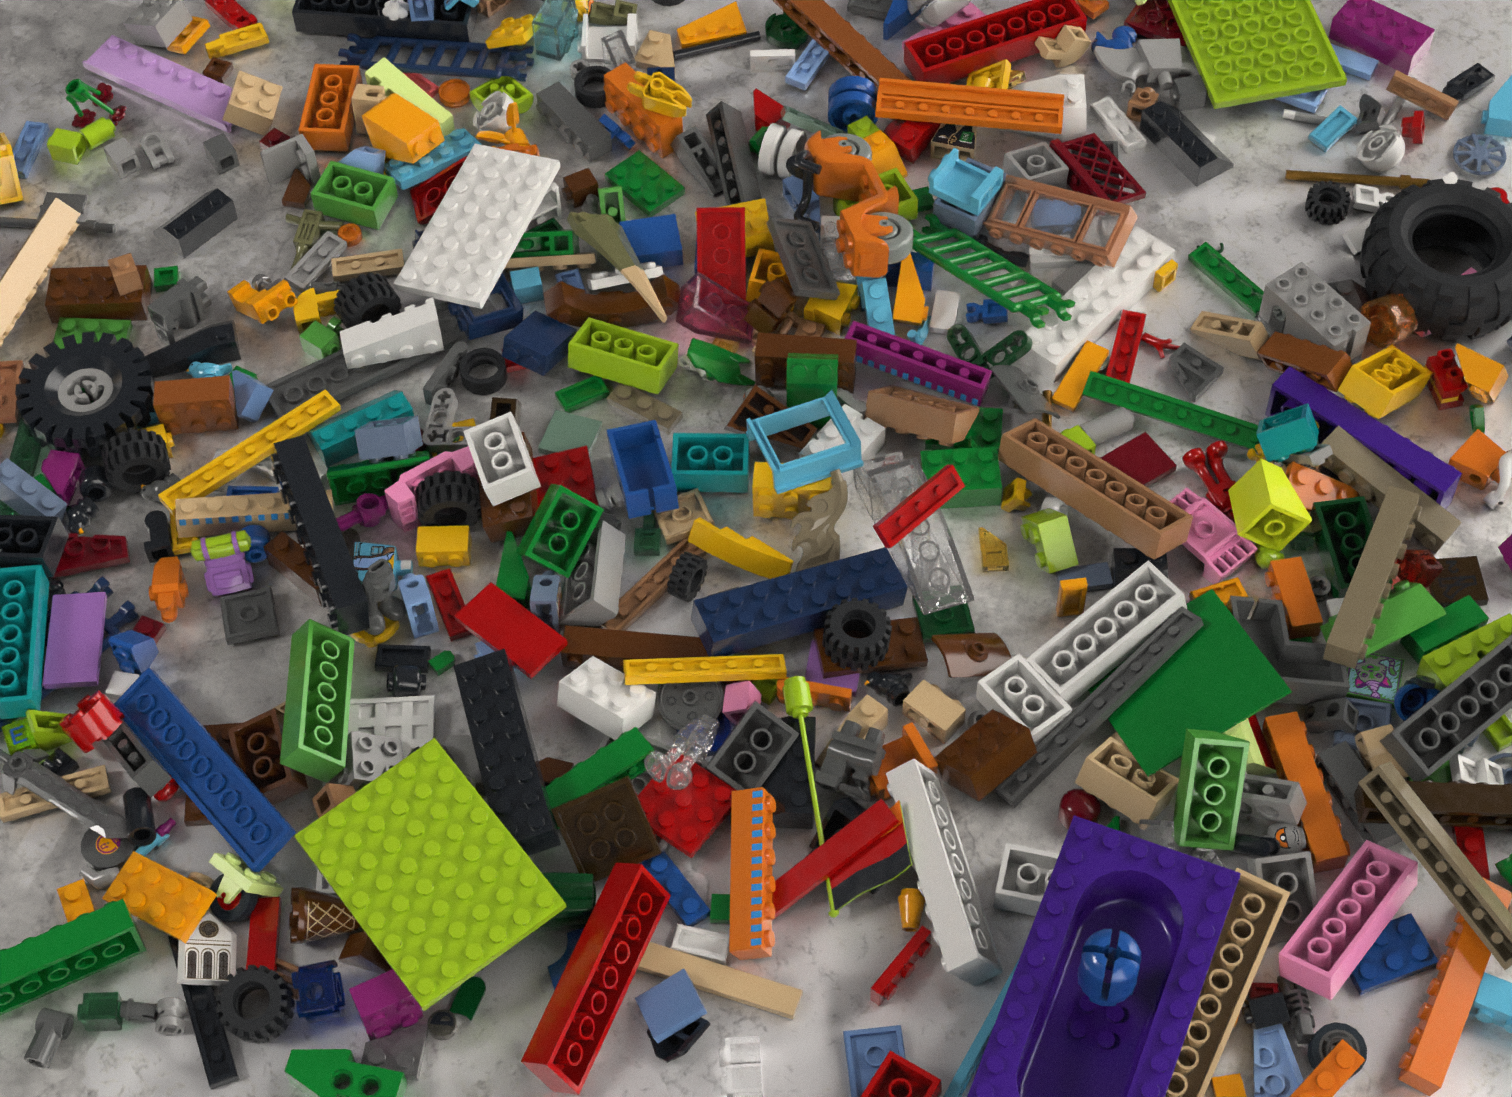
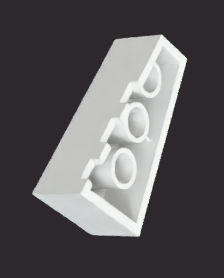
M434 298L426 299V304L415 307L414 304L405 307V312L394 316L391 313L383 315L375 323L367 321L340 331L347 369L443 351L444 346Z

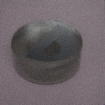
M445 1009L432 1013L427 1023L431 1036L437 1040L450 1039L454 1036L458 1027L455 1015Z

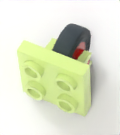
M214 852L209 861L210 864L223 873L218 876L210 890L217 894L210 908L217 918L225 922H240L248 918L255 909L258 895L279 897L284 889L275 882L277 878L273 874L265 870L255 873L242 858L228 852L225 855Z

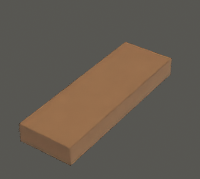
M1396 70L1386 88L1387 91L1446 120H1449L1459 102Z

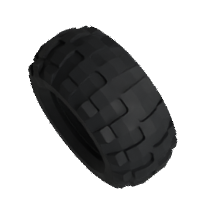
M1443 179L1427 180V183L1423 184L1421 188L1413 184L1401 190V192L1397 193L1378 209L1365 231L1359 260L1362 278H1365L1366 290L1375 305L1383 307V312L1386 314L1387 319L1396 326L1401 323L1411 325L1410 330L1414 335L1419 336L1415 332L1424 331L1426 335L1427 331L1430 330L1433 335L1440 336V341L1456 342L1457 339L1464 335L1470 340L1484 337L1485 334L1492 332L1494 329L1498 330L1501 326L1503 327L1512 320V203H1504L1500 197L1501 193L1489 187L1481 190L1472 187L1473 182L1459 179L1455 184H1445ZM1436 245L1454 247L1472 256L1483 270L1468 275L1443 273L1424 263L1418 257L1416 251Z

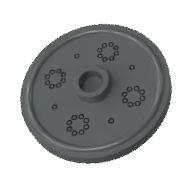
M719 681L660 684L658 688L657 707L661 717L668 725L680 731L696 732L711 726L718 719L723 709L724 694Z

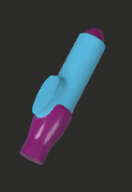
M169 818L156 829V839L149 845L140 846L135 852L145 857L155 846L160 847L169 838L171 829L177 824L175 820Z

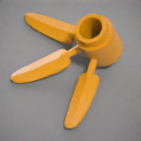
M516 102L510 103L506 112L507 125L512 126V129L508 130L505 134L494 131H480L475 135L477 139L495 144L503 143L505 144L504 146L518 143L519 146H530L524 131L516 128V125L519 123V112Z

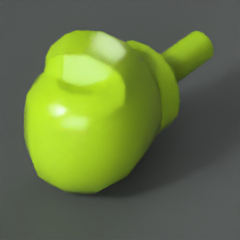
M1256 543L1255 546L1258 550L1255 553V559L1262 569L1268 570L1270 561L1284 559L1283 553Z

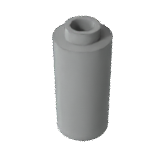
M1120 407L1079 426L1098 445L1132 430L1135 420L1130 410Z

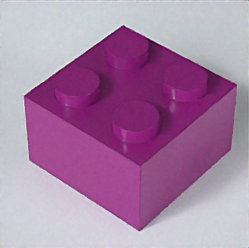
M393 969L349 989L370 1041L390 1035L401 1027H410L424 1017L420 1005Z

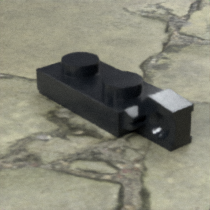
M1477 63L1448 81L1442 93L1458 100V103L1494 82L1495 75Z

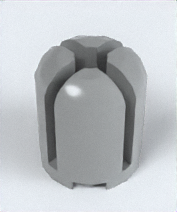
M907 0L908 10L913 15L934 0ZM936 0L922 14L917 16L915 21L926 28H934L969 5L971 0Z

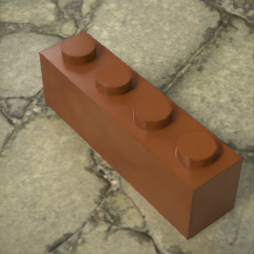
M1276 331L1257 352L1267 369L1283 374L1290 366L1302 372L1314 382L1323 385L1326 389L1335 392L1338 391L1347 373L1353 366L1350 362V356L1342 350L1336 351L1326 345H1317L1307 339L1301 340L1291 334H1282Z

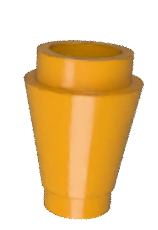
M905 888L901 890V895L898 896L902 930L905 932H917L925 905V897H923L919 889Z

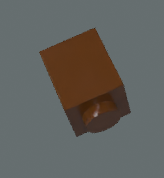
M589 168L563 177L564 188H562V194L566 201L571 202L574 209L582 206L586 196L589 194H594L599 198L598 182Z

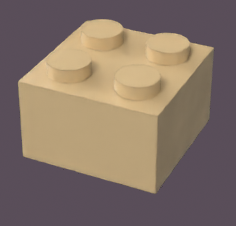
M239 70L222 120L265 136L273 122L283 87Z

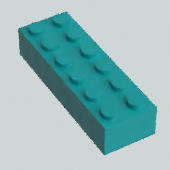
M42 565L0 568V720L27 717L25 712L28 709L41 710L49 580Z

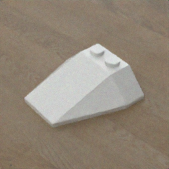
M1057 74L1008 87L1011 90L1064 94L1061 134L1010 129L1000 130L1047 141L1059 139L1062 143L1086 136L1087 106L1084 74Z

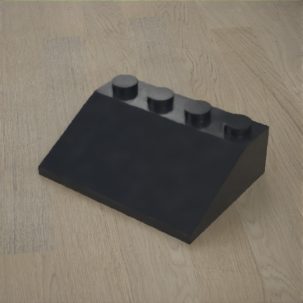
M792 716L782 717L779 719L797 731L799 735L761 787H764L775 799L776 811L773 813L775 828L813 829V803L799 719H795ZM805 717L804 722L814 776L816 717Z

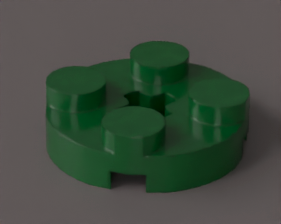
M784 11L783 14L777 16L776 13L772 14L765 23L767 43L776 47L795 49L796 51L809 37Z

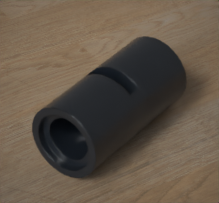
M141 787L131 788L123 795L128 840L132 845L146 846L156 839L151 797Z

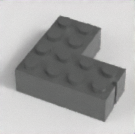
M1230 596L1226 607L1292 691L1276 702L1307 705L1317 701L1346 697L1350 688L1346 666L1323 659L1326 644L1289 641L1282 600L1259 598L1251 618L1247 619L1254 604V598Z

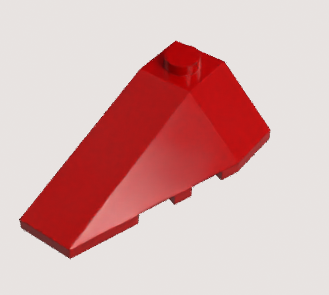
M895 119L887 125L883 133L894 142L900 157L914 164L931 142L941 123Z

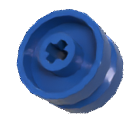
M846 76L832 83L828 90V122L830 125L848 133V125L865 116H868L876 124L878 121V117H875L878 89L875 84L867 78L860 76Z

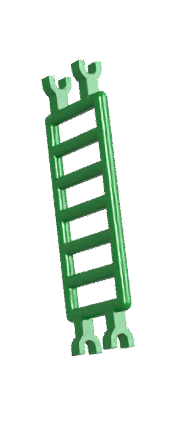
M933 213L925 214L924 217L930 223V226L922 227L921 232L926 235H922L913 229V250L1010 312H1020L1030 318L1031 324L1037 329L1045 327L1046 324L1040 319V315L1043 316L1049 313V309L1042 305H1047L1055 310L1057 316L1062 321L1071 320L1072 315L1066 311V308L1074 307L1076 302L1070 299H1061L1060 292L957 228H947L939 222L938 217ZM950 238L958 240L957 242L932 248L925 246V244ZM968 248L976 251L947 259L940 256ZM983 259L992 261L991 263L967 269L958 267L959 265ZM1003 269L1009 272L984 280L975 278V276ZM1019 280L1027 283L1001 291L992 289V287ZM1036 291L1044 294L1019 302H1013L1009 299Z

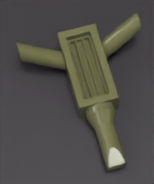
M304 209L302 217L287 213L285 217L286 223L298 226L293 240L296 255L291 269L317 243L321 230L338 231L344 225V222L325 221L323 212Z

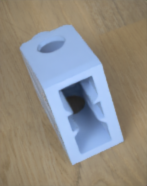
M414 573L406 574L398 582V586L414 639L439 632L432 599L424 576ZM423 606L425 612L417 615L415 607Z

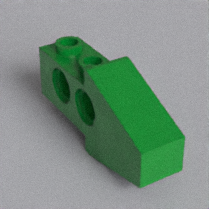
M292 1049L284 1070L289 1082L309 1097H404L408 1085L404 1072L355 1063L352 1051L348 1049ZM350 1082L347 1088L337 1089L341 1083ZM378 1088L375 1094L365 1095L368 1089Z

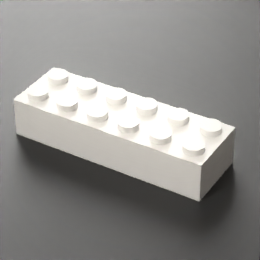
M1148 560L1025 660L1070 705L1132 655L1182 606L1187 609L1184 593Z

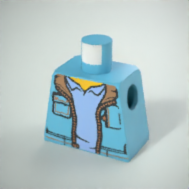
M355 542L353 564L361 584L369 566L379 559L387 560V563L390 565L396 581L395 590L398 588V576L413 573V561L399 560L396 547Z

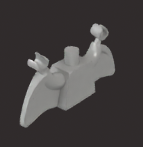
M1180 39L1138 40L1135 47L1128 49L1096 46L1093 51L1102 67L1115 79L1123 83L1120 93L1122 94L1124 89L1128 88L1131 91L1130 97L1136 89V78L1140 76L1147 83L1159 82L1161 90H1169L1173 87L1174 79L1178 78L1179 75L1188 77L1199 75L1188 47L1180 46Z

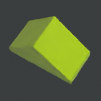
M30 709L25 712L32 734L39 748L46 752L73 742L59 725V722L67 714Z

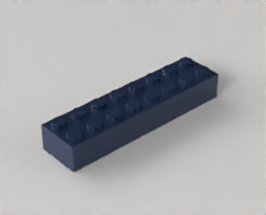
M884 547L693 600L691 621L709 657L728 656L812 632L817 628H824L828 611H832V606L835 604L840 605L844 599L848 602L851 601V598H857L858 601H863V598L869 599L868 603L872 604L875 602L879 604L878 609L884 608V610L902 606L908 586L888 549Z

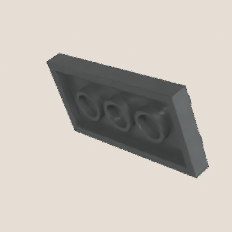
M770 217L766 224L795 296L836 300L840 292L812 223L809 221Z

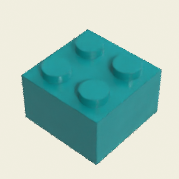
M1307 403L1259 420L1256 435L1268 462L1273 460L1281 462L1288 459L1290 454L1296 452L1303 454L1312 451L1318 442L1319 429Z

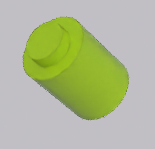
M101 117L78 132L82 133L86 147L92 151L115 137L114 131H116V128L110 119L106 120L104 117Z

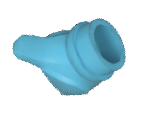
M195 361L190 364L186 373L192 375L193 378L223 376L232 371V365L230 363L217 365Z

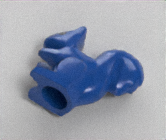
M1129 26L1116 27L1112 32V39L1107 40L1100 32H1096V38L1091 45V51L1093 52L1096 46L1112 49L1132 48V44L1136 42L1137 38L1136 31Z

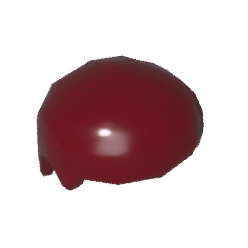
M1084 789L1069 790L1060 800L1058 819L1068 830L1074 815L1098 823L1101 812L1100 802L1095 795L1086 792Z

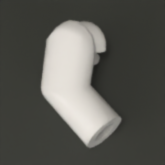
M686 354L679 356L678 365L682 369L696 371L702 380H707L706 372L695 368Z

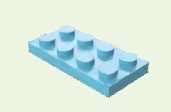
M456 129L449 135L444 136V142L414 164L391 159L384 164V171L388 176L395 179V183L402 190H405L433 177L463 157L468 156L474 144H482L466 129Z

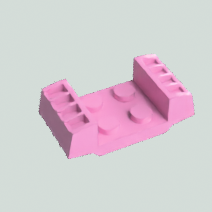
M469 446L454 452L445 451L401 474L399 481L384 490L391 520L404 532L421 526L418 519L416 489L419 487L418 484L425 480V477L432 476L437 472L460 471L462 474H470V477L476 478L479 483L478 471Z
M1186 487L1181 493L1170 500L1171 503L1193 516L1187 541L1182 545L1205 564L1202 576L1210 583L1222 582L1250 560L1258 550L1250 540L1239 536L1235 523L1205 497H1199Z

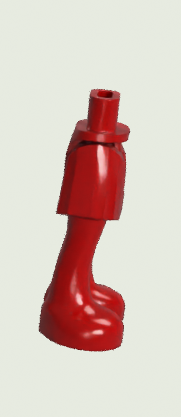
M1221 440L1209 445L1204 453L1201 448L1189 450L1182 457L1184 465L1194 471L1208 490L1205 498L1235 523L1228 490L1236 481L1230 478L1223 464V459L1228 452L1227 444ZM1206 463L1213 470L1214 474L1216 475L1219 481V484H1217L1214 481L1213 477L1207 469Z

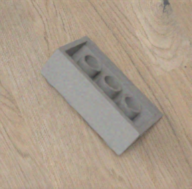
M604 520L596 524L569 579L564 578L559 623L562 625L601 626L608 620L615 618L619 611L618 604L626 535Z

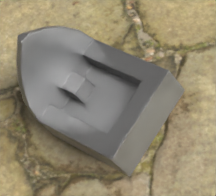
M1364 93L1359 102L1360 114L1355 125L1359 133L1378 129L1386 113L1377 99Z

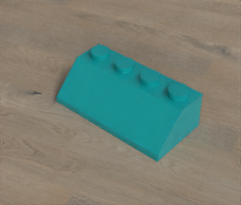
M393 390L317 425L306 432L328 468L359 453L354 430L370 421L414 416V411L403 392Z

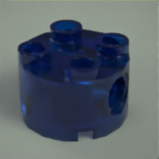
M334 959L302 965L298 967V971L292 972L293 987L299 990L300 1001H296L299 1019L304 1018L308 1023L340 1018L345 1015L344 1009H340L341 1006H345L344 987L341 973H334L333 968L338 966ZM321 985L323 989L322 995L317 999L315 990Z

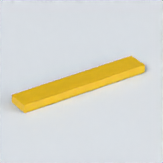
M784 654L623 660L625 685L786 679L787 676Z

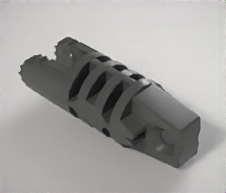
M1278 976L1279 992H1283L1290 1021H1288L1289 1028H1293L1298 1044H1309L1310 1039L1314 1035L1315 1020L1307 990L1295 983L1294 989L1291 990L1288 980Z

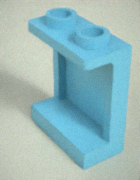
M953 148L949 154L944 155L937 169H933L928 177L929 193L978 216L1002 187L1004 170L996 166L990 173L960 160L958 157L959 150Z

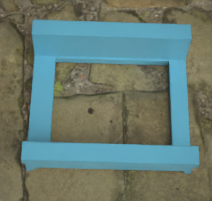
M832 390L825 397L753 420L750 418L746 419V435L749 441L756 440L772 471L773 487L777 494L831 477L830 471L839 468L841 473L864 466L861 456V441ZM827 416L831 417L845 444L790 462L780 463L766 436Z

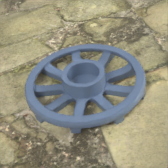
M1471 133L1470 136L1457 140L1453 149V158L1457 165L1468 173L1490 175L1498 172L1505 165L1507 159L1505 147L1492 139L1493 136L1489 135L1487 137ZM1472 140L1475 147L1466 142ZM1478 140L1485 141V143L1480 146ZM1489 143L1495 146L1493 148L1487 149ZM1460 146H1463V147L1467 148V149L1470 150V151H1457V150H1458V148H1459ZM1500 151L1501 156L1493 155L1490 153ZM1458 156H1469L1462 163L1458 160ZM1489 159L1499 161L1500 165L1496 168ZM1469 163H1473L1474 165H1477L1476 171L1471 170L1466 166ZM1487 164L1491 171L1480 172L1481 165Z

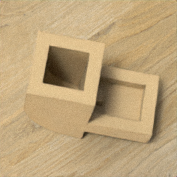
M1064 25L1056 39L1039 36L1034 44L1043 58L1052 60L1057 68H1061L1076 62L1085 53L1091 44V40L1081 27Z

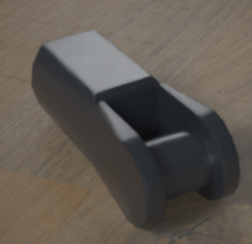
M1236 833L1234 851L1229 850V852L1265 857L1277 854L1280 851V843L1277 839L1271 837Z

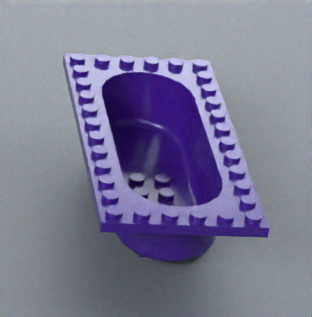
M1074 815L967 1097H1165L1241 873ZM1102 929H1112L1109 947L1116 949L1121 930L1128 933L1137 942L1141 950L1140 969L1133 994L1124 1001L1116 1003V1006H1101L1091 1002L1089 997L1082 991L1080 984L1078 985L1077 972L1083 945L1086 939L1094 932ZM1105 970L1103 982L1110 983L1111 971Z

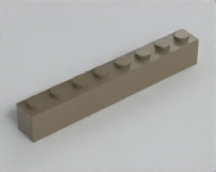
M1389 485L1326 642L1323 659L1353 669L1356 668L1359 659L1364 660L1369 646L1365 644L1366 639L1372 640L1376 629V624L1373 621L1375 618L1380 619L1384 604L1381 603L1382 598L1388 599L1392 587L1389 580L1390 578L1395 580L1400 564L1396 562L1398 559L1403 560L1407 549V545L1404 544L1405 539L1411 540L1415 525H1412V521H1418L1422 510V506L1418 505L1420 494Z
M1388 762L1379 765L1360 780L1358 784L1503 969H1508L1512 966L1511 913L1393 764Z

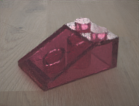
M697 272L681 287L676 317L677 323L696 334L746 344L752 342L753 327L744 320L748 313L746 308L750 304L749 302L700 272Z

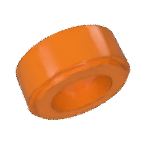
M349 223L339 228L338 237L347 242V247H352L361 242L362 232L358 225Z

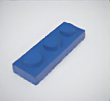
M664 850L661 854L640 863L671 895L667 904L683 925L694 927L710 916L711 910Z

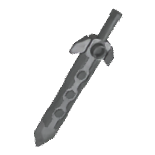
M0 749V762L4 764L2 768L4 773H1L3 788L6 792L14 795L17 782L45 801L51 802L79 820L80 823L104 838H128L126 821L122 815L100 801L94 800L39 764L40 761L49 757L48 753L42 749H24L23 752L18 751L11 756Z

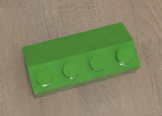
M1408 580L1395 583L1388 599L1382 598L1381 603L1384 604L1383 612L1380 619L1375 618L1373 621L1376 624V629L1372 640L1366 639L1365 644L1369 645L1366 656L1446 615L1444 608L1421 583H1412ZM1338 614L1331 616L1328 619V623L1320 626L1326 642Z
M1186 729L1170 835L1178 846L1234 851L1250 746L1249 741L1215 731Z

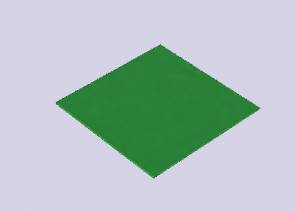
M1213 589L1186 604L1187 610L1202 619L1203 626L1107 718L1147 777L1182 757L1186 729L1224 733L1292 692ZM1119 664L1105 677H1103L1100 681H1098L1095 685L1088 689L1089 693L1091 694L1094 690H1096L1121 664Z

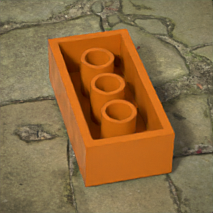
M625 62L604 74L605 106L611 114L614 113L625 127L628 126L639 140L642 139L653 153L656 152L663 159L674 152L670 144L677 135L683 133L682 117H669L644 109L642 99L630 93L626 87L629 82L645 86L634 79L633 76L636 71Z
M314 64L298 130L299 135H304L313 150L349 151L355 124L351 98L356 85L363 84L358 65Z

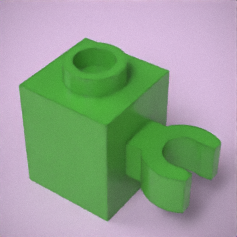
M333 317L329 320L327 326H324L315 320L299 335L303 351L317 360L338 352L341 349L338 337L340 336V331L344 330L339 326L342 324V321Z

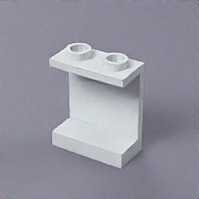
M583 14V23H579L578 27L579 37L582 38L577 40L578 53H582V60L587 62H634L633 60L637 54L638 39L637 14H628L627 27H589L588 14Z

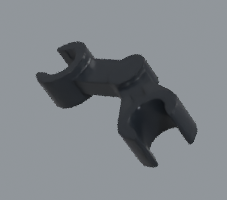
M979 234L977 238L973 235V239L1003 258L1008 259L1011 263L1019 267H1026L1029 254L1019 251H1004L1002 248L989 243L987 236Z

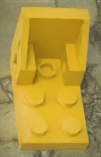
M4 132L0 133V205L23 200L11 144Z

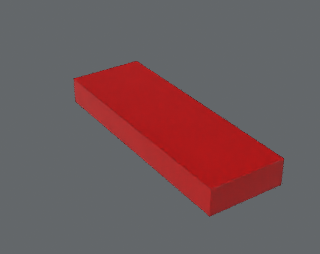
M448 568L427 575L426 581L450 641L472 635V633L457 623L454 615L465 606V603L451 569Z
M280 897L257 899L255 909L250 915L246 970L248 965H255L257 968L262 965L269 970L275 972L277 970L276 959L278 958L282 905Z

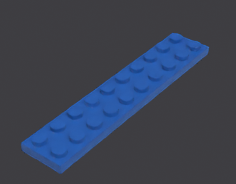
M148 667L114 703L125 715L123 718L125 723L252 871L259 873L297 833L154 670Z

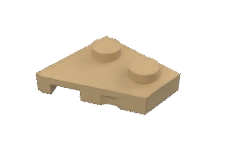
M649 30L633 60L634 67L646 70L652 67H675L671 35Z

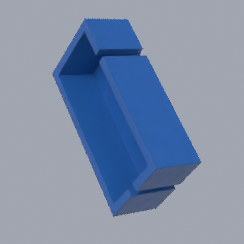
M656 420L608 429L609 450L623 494L628 518L650 515L652 510H656V513L678 509L677 488Z

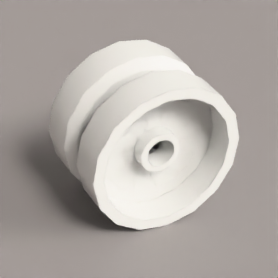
M772 123L768 127L761 144L758 159L759 172L767 175H774L777 172L779 178L782 179L793 176L786 168V161L789 157L797 155L801 150H804L807 141L806 132L795 128L787 132L786 126Z

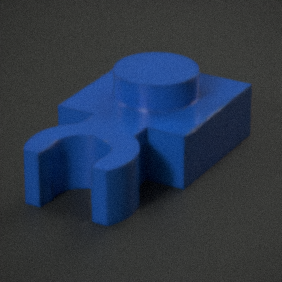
M603 114L598 120L611 134V140L615 137L629 150L636 144L631 139L632 137L606 114Z
M991 299L983 300V305H978L977 303L966 304L968 312L966 313V319L968 323H974L980 319H983L984 324L1008 322L1009 310Z

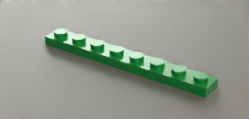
M1093 371L1089 373L1082 396L1119 408L1124 407L1131 412L1247 450L1253 448L1258 453L1255 449V445L1260 444L1256 435L1257 424Z

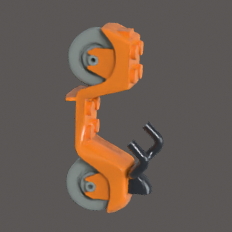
M819 130L806 141L804 150L787 159L786 168L788 172L794 177L803 180L802 197L793 215L794 220L809 221L812 223L814 230H818L819 222L804 217L810 204L812 190L819 196L859 202L841 210L840 219L836 223L839 238L836 239V248L838 253H842L844 266L846 269L849 268L852 276L882 277L887 274L888 265L898 263L908 257L913 247V228L904 217L898 215V189L894 186L886 190L872 163L871 147L864 139L847 133L833 134L822 139L821 131Z

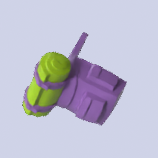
M235 530L228 534L209 538L202 537L199 540L192 541L191 554L197 562L204 561L207 572L204 573L206 586L214 597L236 594L252 589V583L254 582L253 568L250 563L246 562L245 551H249L251 547V538L245 530Z

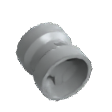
M619 482L611 484L610 488L595 490L599 506L604 509L603 512L607 513L616 506L619 508L625 506Z
M171 997L160 999L157 1003L159 1018L156 1020L155 1031L165 1036L182 1034L185 1028V1021L182 1019V1016L186 1013V1002L182 999Z

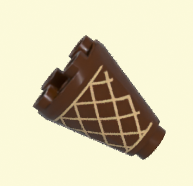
M305 887L291 888L292 912L289 913L290 944H303L356 931L358 928H361L338 896Z

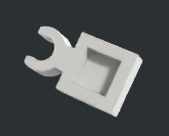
M1356 184L1352 189L1353 208L1376 212L1385 202L1394 197V194L1388 192L1379 194V188Z

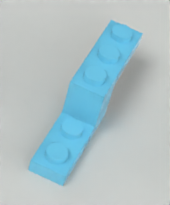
M856 276L861 312H866L867 325L895 335L886 278Z

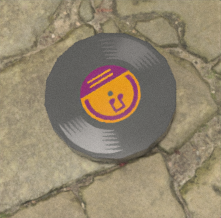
M90 828L85 832L81 841V853L87 865L97 871L113 867L122 868L132 852L136 851V846L132 845L128 838L106 839Z

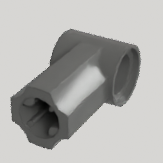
M46 1007L43 1008L37 1016L35 1023L36 1033L24 1056V1060L41 1069L49 1068L61 1041L66 1040L73 1029V1015Z

